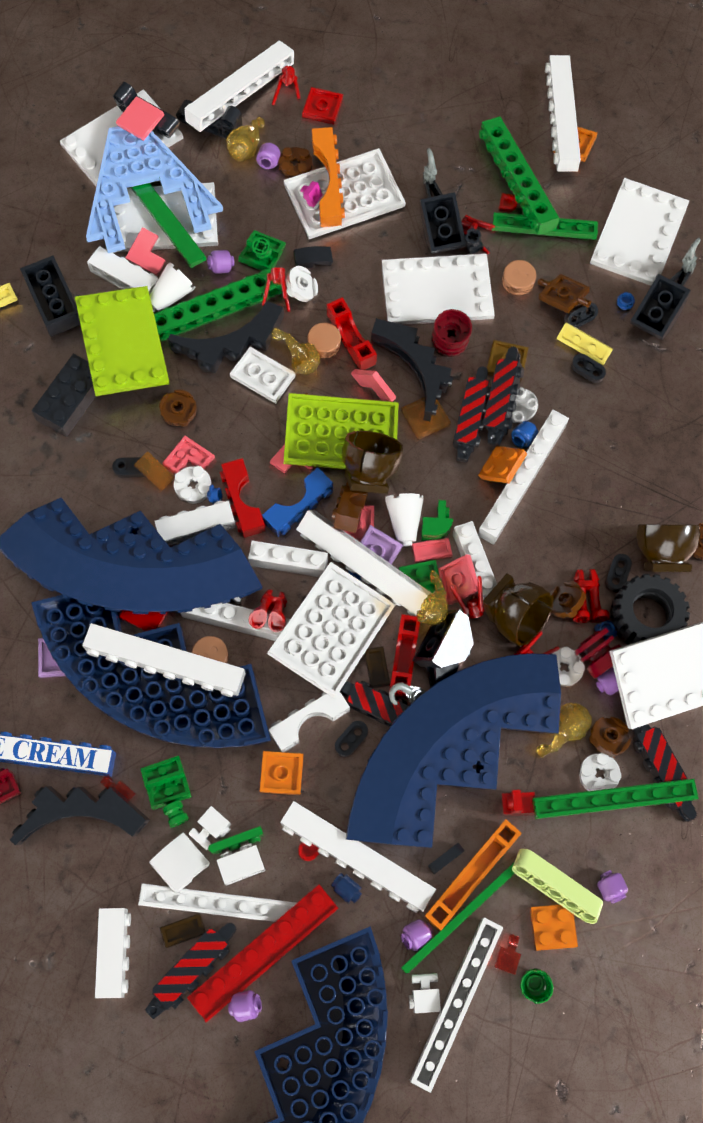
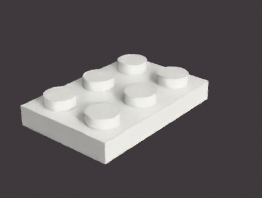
M249 347L231 371L230 377L276 404L296 377V373L254 348Z

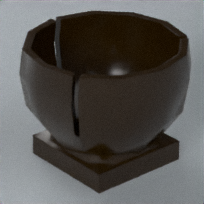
M353 431L348 433L342 448V461L346 466L345 477L350 490L388 494L389 486L386 480L398 471L403 457V445L397 439L383 433L373 431Z
M638 524V546L647 558V562H644V570L651 572H692V564H689L688 560L698 548L700 539L699 525Z
M506 573L482 602L489 621L494 624L496 623L498 631L511 643L524 646L547 623L552 612L554 597L542 586L534 583L515 584L513 576Z

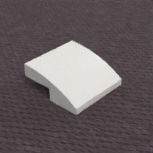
M184 832L170 842L149 862L175 894L191 883L192 879L210 864Z

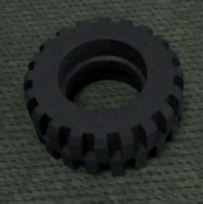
M642 574L641 577L635 576L630 581H627L612 601L611 607L613 609L610 611V618H614L612 624L618 629V637L621 638L623 636L626 639L624 643L630 645V643L633 644L687 627V621L690 619V613L687 610L690 606L689 602L684 601L686 598L685 593H680L678 590L680 586L676 583L674 585L671 584V579L667 577L661 579L658 574H654L652 577H650V574ZM639 598H649L658 602L665 611L666 623L659 628L645 626L636 618L633 611V603Z

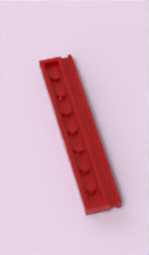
M319 884L187 997L188 1000L203 1017L204 1021L208 1022L231 1002L234 994L245 990L338 909L337 905Z

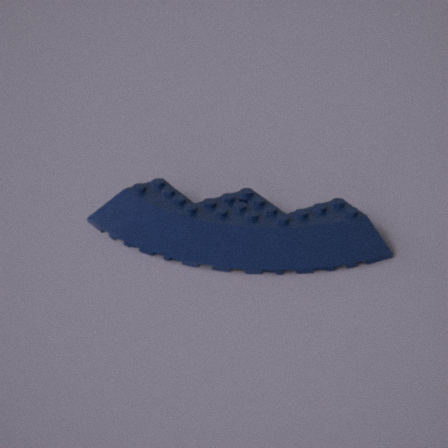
M61 497L27 512L0 536V551L7 560L10 559L17 569H21L26 573L27 577L32 580L35 579L41 583L42 587L52 592L55 590L61 593L65 598L71 597L77 599L79 603L92 607L93 604L103 606L106 610L120 612V610L133 611L134 614H148V612L166 614L168 611H178V613L191 612L194 608L204 607L206 609L211 608V605L221 602L222 604L228 603L233 598L239 597L241 599L261 590L263 587L242 549L221 524L170 548L141 510L89 534Z
M63 595L31 602L44 642L60 670L81 694L116 721L142 734L163 741L193 747H241L271 741L252 664L240 666V668L245 670L246 674L239 695L228 697L222 695L221 691L216 689L208 691L201 688L202 685L196 683L193 686L183 683L182 679L176 677L174 680L163 677V674L159 672L151 674L139 666L131 668L126 666L125 662L119 660L117 663L106 660L105 656L99 655L94 657L87 654L82 645L91 623L122 632L117 611L106 610L105 607L94 604L93 607L79 603L77 599L65 598ZM180 623L132 635L187 652Z
M530 653L482 661L457 671L417 697L395 719L386 734L382 736L380 743L368 760L365 771L359 780L352 809L349 813L346 840L432 848L437 784L497 790L501 729L559 734L561 687L557 655ZM476 764L477 769H473V765Z
M371 926L291 961L315 1024L254 1051L278 1115L264 1123L364 1122L381 1075L386 1047L388 1018L384 973ZM281 1057L289 1060L287 1069L278 1066Z

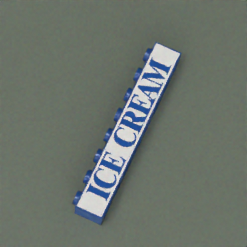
M0 732V762L112 777L116 752L111 750V746L99 745V748L91 747L92 744L85 742L74 745L69 740L61 739L59 742H52V739L47 737H40L37 740L32 739V736L20 734V737L12 736V733Z

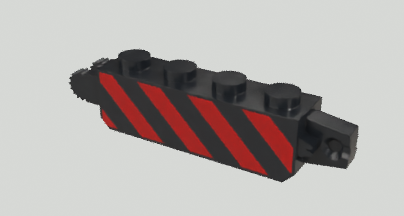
M514 346L509 347L506 358H501L496 364L483 424L488 430L487 442L489 445L500 446L503 436L508 435V430L512 428L511 417L512 413L516 410V395L520 393V378H523L524 367L520 363V353H518V349Z
M484 366L478 368L476 377L472 376L467 380L453 440V447L457 449L458 461L468 462L471 453L474 452V448L479 447L481 436H478V431L483 430L484 424L481 418L482 414H485L487 407L485 400L489 398L491 389L489 387L490 380H487L488 370Z
M346 681L340 693L347 697V703L350 708L388 727H391L395 719L409 707L408 703L400 698L396 699L398 704L394 705L389 698V693L381 689L377 691L371 688L372 685L365 681H356L355 684Z
M646 724L632 729L635 735L633 746L644 759L643 764L646 770L650 771L653 775L654 783L688 779L660 728H651ZM692 801L666 804L672 811L677 810L680 817H682L681 819L685 822H690L697 816Z
M229 922L218 932L215 929H208L153 987L152 995L154 997L145 1009L152 1019L157 1018L165 1010H170L172 1007L174 1010L177 1009L184 1001L182 998L187 991L189 993L193 992L200 984L198 982L202 975L208 976L215 968L213 966L218 958L223 960L230 952L228 950L230 947L228 941L235 934L236 926Z

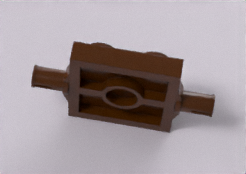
M559 274L551 281H546L542 278L538 280L537 284L545 288L539 294V300L569 313L578 304L587 308L591 305V300L584 298L589 293V286L562 274Z

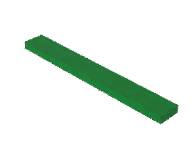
M150 183L130 187L191 268L206 261L204 253Z
M694 778L532 798L536 820L693 801L699 798Z
M514 862L421 950L411 957L401 967L402 971L408 974L515 874L512 870Z

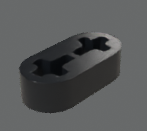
M457 843L428 865V867L435 875L465 850Z

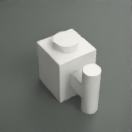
M211 806L197 821L204 829L199 833L193 828L189 835L204 849L208 850L209 845L212 843L207 838L210 835L216 840L220 837L222 839L225 838L231 830L229 828L231 824Z
M437 973L412 975V984L421 983V990H412V995H409V1007L414 1009V1013L441 1012L439 989H430V982H438Z

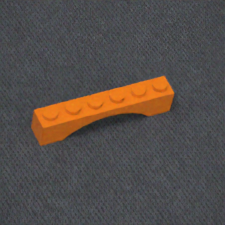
M332 127L312 129L313 154L323 163L330 179L328 189L319 202L321 227L342 226L345 210L341 208L343 193H339V189H342L341 178H338L337 175L340 174V164L336 163V160L339 159L338 149L334 147V145H337V136L333 134Z
M505 819L425 914L424 918L438 931H441L522 833Z

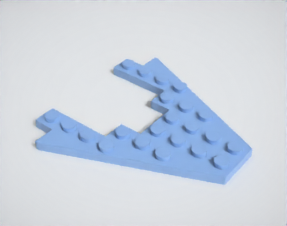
M116 126L108 130L86 238L87 242L104 239L108 253L125 250L114 206L130 202L127 191L128 187L160 180L164 194L182 191L194 233L211 230L208 215L222 212L223 207L153 131L143 141L123 128Z

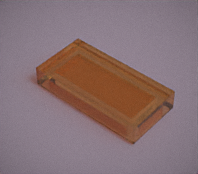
M148 451L134 464L160 491L175 478Z

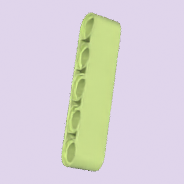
M520 849L512 867L516 875L583 921L590 924L597 923L603 906V901L531 850Z

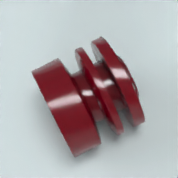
M449 309L440 313L435 320L431 337L435 350L441 355L448 357L458 356L464 352L472 332L470 318L464 312L456 309Z
M607 628L593 633L581 642L576 651H574L576 656L583 651L586 653V656L580 659L581 663L588 659L592 661L587 670L594 679L613 666L609 651L621 648L620 644L612 648L609 646L614 639L613 635L605 641L603 636L609 632Z

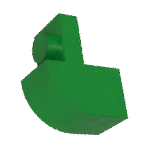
M438 500L437 518L423 517L421 541L443 539L450 533L453 518H449V507H446V500Z

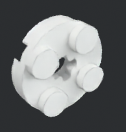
M296 266L289 270L285 277L288 295L302 302L310 301L318 292L316 279H312L309 275L311 272L305 267Z
M201 466L186 467L176 473L174 489L179 499L190 504H197L207 498V492L210 490L212 482L209 474ZM192 481L198 483L195 485L196 488L192 489L191 486L188 487V485Z
M569 647L560 648L552 653L557 655L560 686L570 687L581 679L585 665L580 661L582 659L581 656L574 654V650ZM560 663L568 664L569 671H561Z
M603 753L592 754L582 762L579 778L581 784L588 791L611 789L617 787L621 779V772L613 758ZM596 769L604 771V779L595 776L597 773Z

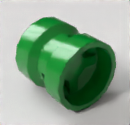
M263 237L254 240L252 249L257 258L260 260L270 258L272 247L268 240Z
M181 800L172 802L162 808L164 815L169 816L168 824L170 828L177 827L189 820L187 813L182 810L183 804Z

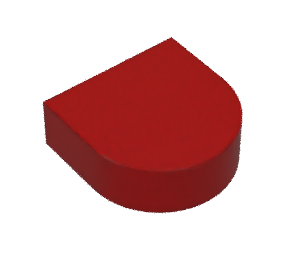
M502 193L499 211L513 212L517 208L515 196Z
M301 843L298 848V854L304 861H312L320 853L317 852L319 848L313 844L309 847Z

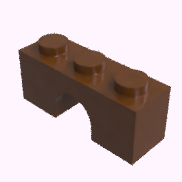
M347 482L345 486L342 485L340 496L342 497L337 498V509L334 508L331 519L335 520L333 528L356 533L368 492L351 491Z

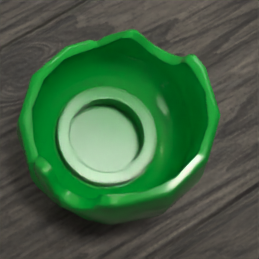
M541 969L527 970L521 977L520 988L524 997L535 1004L547 1002L553 995L554 986L552 979Z

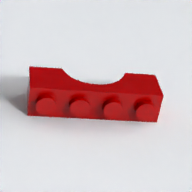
M339 298L327 304V317L340 331L341 340L358 369L366 370L376 365L377 354L369 340H365L359 333L351 310L344 298Z
M243 458L221 464L222 471L219 473L222 483L226 482L228 487L225 488L226 496L228 499H232L233 502L230 507L233 516L237 515L238 521L235 522L238 532H242L244 538L266 532L260 509L250 507L240 499L242 488L249 482Z
M401 614L390 689L396 683H404L411 686L414 664L412 660L415 656L421 617ZM397 690L394 697L408 699L403 691Z

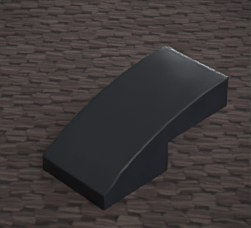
M312 246L294 249L293 251L296 266L312 268L314 264L331 266L333 263L331 247Z

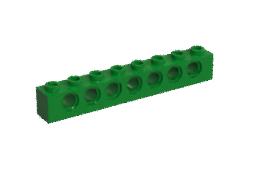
M499 116L483 121L481 130H479V136L481 140H484L487 151L492 154L494 163L498 165L502 177H505L509 189L513 191L516 202L521 205L523 214L529 219L531 228L535 230L537 235L556 230L559 216L502 118Z
M272 268L264 269L260 273L246 276L242 280L231 282L227 286L213 289L209 293L198 295L194 299L180 302L176 306L165 308L155 313L154 317L160 342L167 340L170 334L179 335L262 302L267 274L271 273ZM271 280L266 300L282 294L281 284H273Z

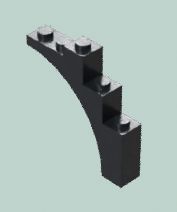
M267 301L261 311L249 323L234 332L207 339L184 338L170 334L167 339L168 344L173 352L183 353L193 360L197 359L198 365L203 371L216 374L224 356L231 361L236 360L239 362L250 345L257 350L267 351L284 318V308Z
M376 318L371 332V343L395 353L415 372L424 393L425 411L423 420L430 422L432 415L436 416L438 405L435 404L436 400H440L442 392L446 393L447 387L452 386L454 376H450L452 368L435 364L437 356H434L435 348L418 344L420 336H417L418 328Z
M52 786L41 787L34 794L36 798L32 803L37 809H32L27 814L25 823L23 825L19 824L13 830V836L10 841L14 845H21L33 833L47 824L73 816H86L105 820L120 827L133 837L139 834L150 819L115 787L102 790L98 795L99 800H97L84 787L72 788L66 795L67 799H65Z

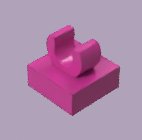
M312 181L309 186L303 185L300 189L308 206L313 208L323 196L318 182Z

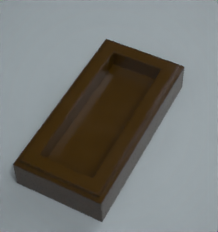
M384 647L367 649L364 654L369 682L372 685L371 688L390 686Z
M200 913L159 927L165 948L197 938L206 932Z

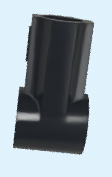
M474 228L467 230L465 235L466 247L470 254H474L484 248L481 241V233Z

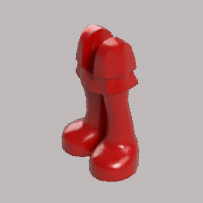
M583 569L576 570L574 582L579 584L585 594L586 592L590 593L591 623L609 620V611L602 609L600 605V584L598 582L600 579L596 570L589 569V580H585ZM586 599L582 607L577 611V615L573 617L574 622L587 623L590 621Z
M268 589L260 600V606L250 613L249 624L255 629L264 627L269 610L271 612L268 626L271 631L279 633L284 630L286 625V618L282 610L286 607L287 599L284 592H280L278 597H274L272 595L273 590Z

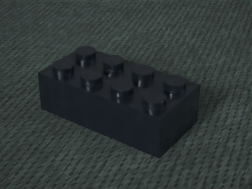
M54 255L20 268L50 337L80 325L77 305Z
M73 353L31 410L38 422L65 437L70 434L96 397L88 361Z

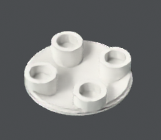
M520 387V393L516 395L515 400L516 410L512 413L511 417L513 423L530 420L538 409V400L535 394L530 390Z

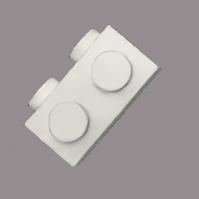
M252 844L240 847V851L234 854L232 851L220 855L221 859L217 860L226 886L265 871L256 845L252 846Z

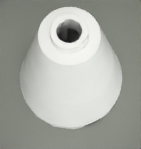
M170 262L166 265L149 294L154 313L156 310L160 312L195 289L192 282L179 269L176 271L173 268L174 265Z
M409 493L399 494L397 498H394L393 495L387 496L385 501L396 541L403 544V546H412V543L416 542L423 495Z

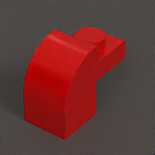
M512 790L510 793H502L503 815H534L532 798H535V792L521 793V790Z

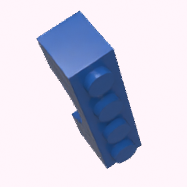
M318 467L304 479L306 493L299 503L292 506H282L275 503L262 514L264 524L277 537L289 532L291 526L295 522H300L308 510H314L319 505V501L323 498H328L333 493V482Z

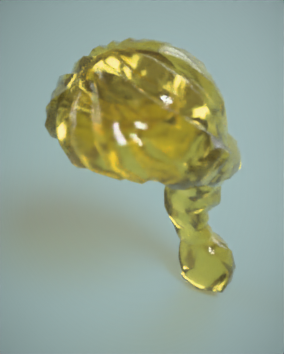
M258 116L255 120L251 121L249 126L238 127L228 135L227 150L236 161H246L255 155L260 141L258 127L263 128L265 125L263 118Z
M277 327L274 328L271 335L272 338L277 341L285 340L292 355L291 366L293 372L303 375L313 373L320 364V355L315 344H300L291 334H287Z
M432 570L430 572V580L435 584V592L430 593L421 604V610H417L416 615L420 623L427 625L441 623L448 614L447 592L438 574Z
M577 703L563 705L560 710L559 734L555 735L551 745H539L537 747L538 755L544 758V756L558 751L567 741L581 740L582 737H585L592 723V717L588 710Z

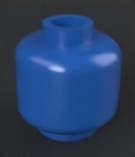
M529 421L520 422L511 433L514 445L520 448H529L539 433L536 425Z

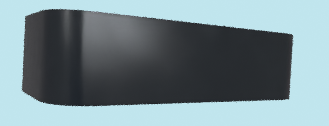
M122 82L113 94V98L122 112L126 110L136 96L138 97L134 88L127 82ZM163 111L164 116L153 130L170 138L179 127L180 122L171 114Z
M184 100L176 113L177 119L187 125L190 124L185 121V107L193 102L190 100ZM228 106L223 116L203 131L234 141L243 126L240 110L235 106Z

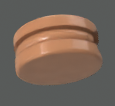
M524 260L510 262L505 267L502 277V284L506 291L513 295L529 293L534 287L536 280L535 268Z
M325 322L314 325L308 333V348L314 356L323 359L331 358L338 353L341 347V334L338 328L333 324Z
M206 636L199 639L191 651L193 654L223 663H228L229 653L225 643L214 636Z

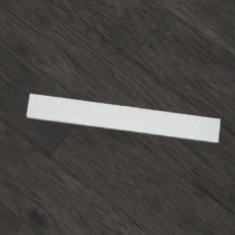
M150 884L141 885L138 903L141 906L276 922L297 904L296 902L191 889H181L175 894L170 887Z

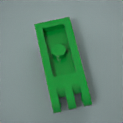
M261 826L213 843L209 845L208 849L212 854H218L228 849L233 852L239 850L244 843L255 844L260 842V837H263L264 834Z

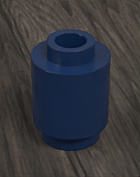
M340 873L331 884V887L334 888L333 891L348 904L351 902L355 904L362 896L360 892L362 887L348 875Z

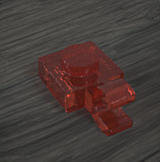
M105 776L100 781L107 789L115 787L129 801L137 794L122 780L116 784L109 776Z
M510 934L507 948L500 946L494 965L495 968L514 975L516 974L521 954L515 951L520 937Z

